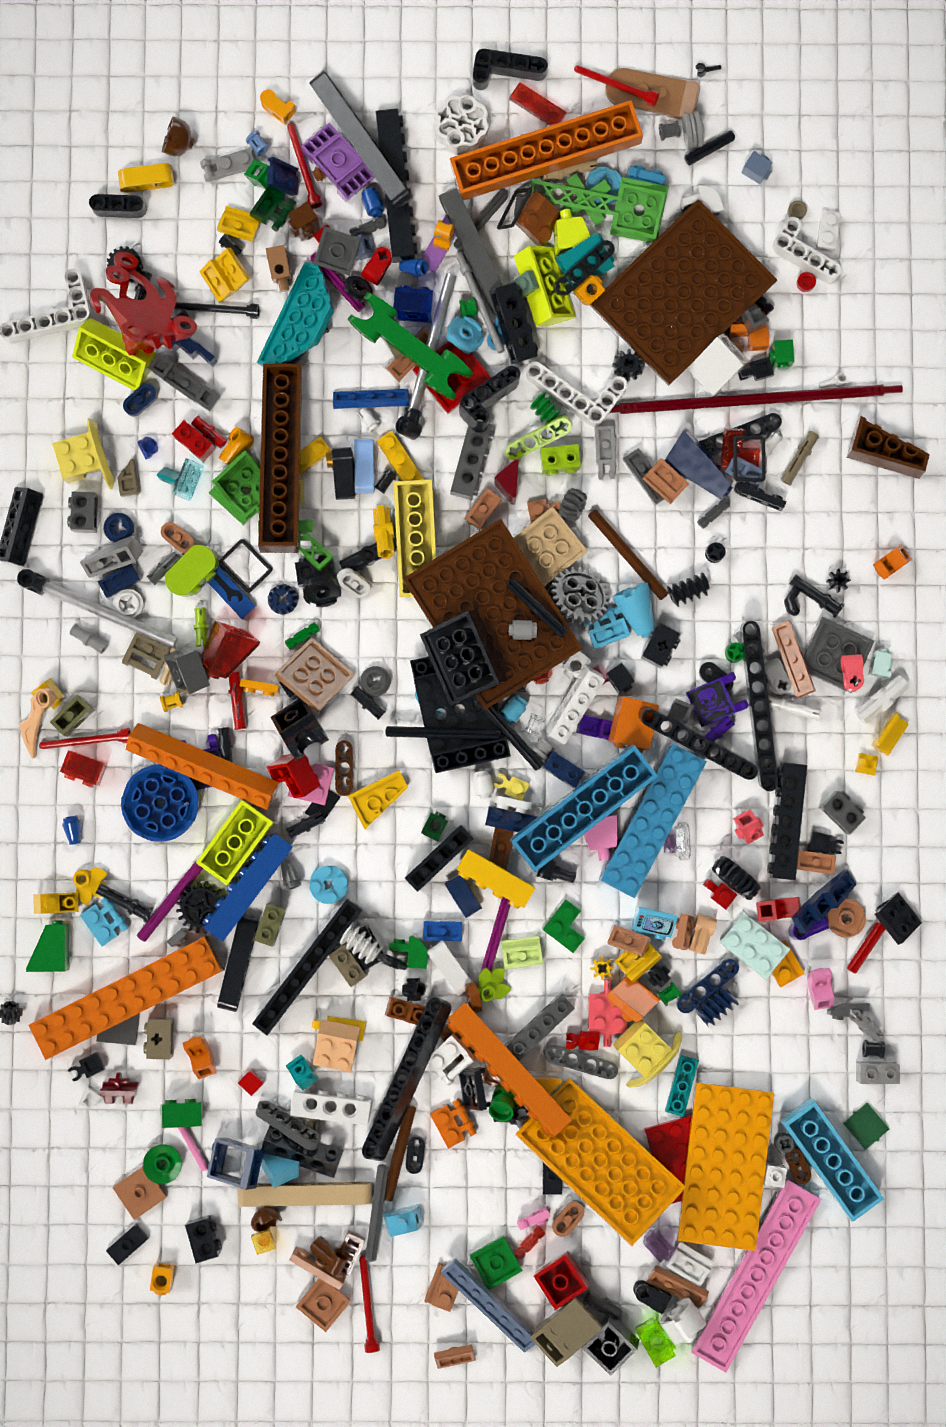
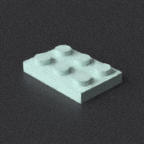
M743 913L720 942V944L765 980L768 979L790 951L786 945L745 913Z

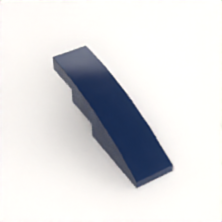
M191 338L172 342L171 350L174 353L181 348L193 360L200 355L212 367L218 362L213 354Z
M848 869L843 870L825 884L791 917L800 933H807L816 921L823 920L831 909L838 908L853 890L856 883Z

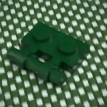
M268 186L250 211V217L267 225L269 220L273 221L274 224L271 228L277 232L286 223L288 213L294 210L296 202L293 199H290L288 203L285 202V194ZM278 208L282 209L280 215L275 213Z

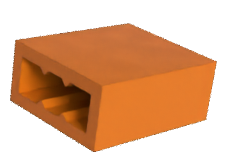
M624 696L618 697L608 742H612L614 747L625 749V746L635 745L640 753H643V750H650L654 730L640 721L638 713L644 706L652 707L658 711L659 705ZM647 712L644 716V720H650L653 716V713Z

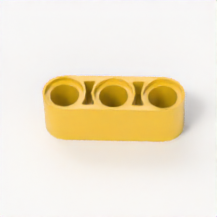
M169 163L118 170L120 191L124 193L167 188L174 185L172 165Z

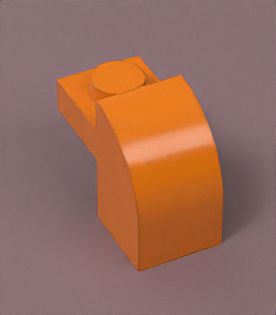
M739 321L732 324L728 329V337H747L748 351H767L769 347V331L767 326L749 334L744 323Z
M901 544L875 562L873 566L877 574L884 580L909 563L912 558Z
M201 1036L193 1037L183 1042V1048L190 1057L192 1070L198 1079L217 1073L214 1058L206 1038L203 1039Z

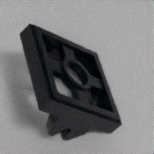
M485 1067L464 1069L459 1074L462 1099L466 1109L483 1111L487 1110L490 1105V1101L487 1102L485 1098L481 1074L485 1072Z

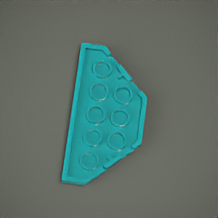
M304 262L256 362L260 366H263V363L285 364L319 344L334 312L323 269L320 266Z

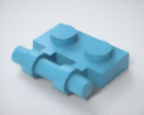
M618 607L607 608L608 611L601 620H597L594 624L592 622L589 623V625L592 624L594 627L593 630L588 631L594 650L630 636L624 618L619 620L615 618V615L621 613ZM608 618L610 623L600 627L599 621Z
M106 898L101 900L105 906L104 908L100 909L98 904H95L80 915L101 947L119 936L115 928L119 926L122 932L129 928L124 916H121L116 910L115 903ZM108 912L115 920L113 923H110L105 916Z

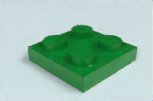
M504 1235L469 1254L489 1290L523 1271Z

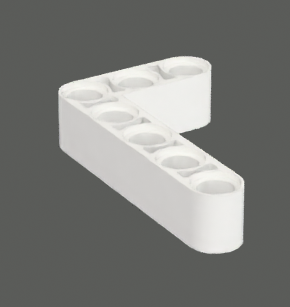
M70 268L64 274L70 307L3 322L0 325V336L7 343H17L76 329L89 318L93 319L85 280L80 271ZM78 276L76 282H70L72 277ZM83 294L80 300H75L76 295ZM87 312L85 318H79L80 313ZM68 316V320L65 323L60 322L62 317ZM44 321H50L47 327H42ZM31 325V329L24 332V327ZM7 330H13L11 335L5 336Z
M539 362L530 363L526 370V377L529 382L543 392L547 391V395L552 396L555 401L592 427L600 426L605 421L610 411L617 405L627 389L625 378L621 376L614 377L594 403ZM537 369L540 374L533 376L530 374V371ZM552 380L555 385L548 387L545 385V382ZM619 383L623 386V389L620 391L615 390L613 385ZM567 391L570 393V397L563 398L560 393ZM608 398L612 404L606 406L602 403V400ZM582 402L586 407L578 409L575 404ZM597 413L601 419L595 421L591 418V415Z

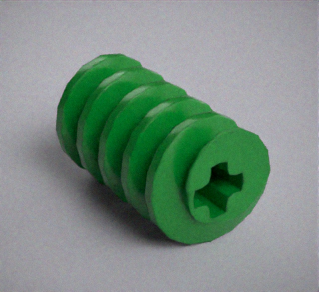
M547 391L541 393L530 406L531 410L537 409L535 415H541L539 420L541 422L546 421L545 424L560 416H566V414L559 415L562 410L561 408L554 409L557 404L556 402L549 403L552 396L545 398ZM561 421L560 426L555 428L556 432L559 428L568 425V423Z

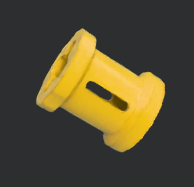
M176 691L173 695L160 696L164 712H168L172 708L184 707L179 691Z

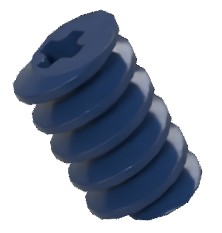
M727 988L726 990L719 989L721 995L714 993L715 1000L708 998L709 1005L702 1003L703 1010L695 1009L697 1015L708 1028V1023L716 1025L714 1018L722 1020L720 1013L728 1015L726 1008L731 1011L734 1010L732 1003L737 1006L739 1005Z

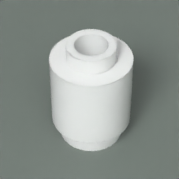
M488 770L473 773L474 778H472L475 796H480V799L490 798L491 793H494V788Z

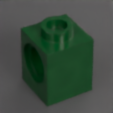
M438 811L435 814L430 813L421 834L438 842L448 823L445 820L446 815ZM433 820H438L441 823V828L438 831H433L430 828V823Z

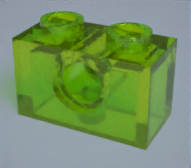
M655 1316L635 1327L636 1333L655 1367L676 1356L674 1351L677 1348L676 1345H674L670 1338L667 1339L665 1331ZM655 1337L662 1338L661 1343L657 1345L653 1344L652 1340Z

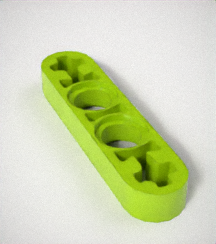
M560 416L517 438L507 445L505 449L507 458L510 460L519 459L568 434L572 429L573 422L568 416ZM561 421L568 423L567 429L561 427L557 430L559 434H556L555 428L560 426ZM549 429L552 432V437L544 438L542 431ZM533 438L536 445L529 447L526 445L525 440ZM522 444V448L517 451V455L510 453L511 447L516 449Z

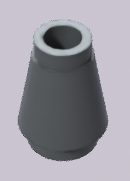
M292 861L282 862L280 865L283 886H286L287 890L301 886L302 879Z

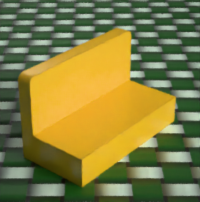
M897 712L891 714L871 744L872 747L886 756H889L909 723L899 717L900 714Z

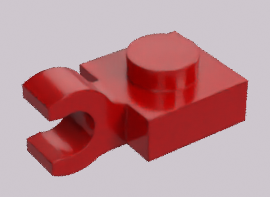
M708 879L703 883V886L713 893L710 898L725 910H727L738 895L723 883L717 886Z
M580 1031V1035L566 1033V1049H574L579 1046V1049L598 1050L600 1032Z

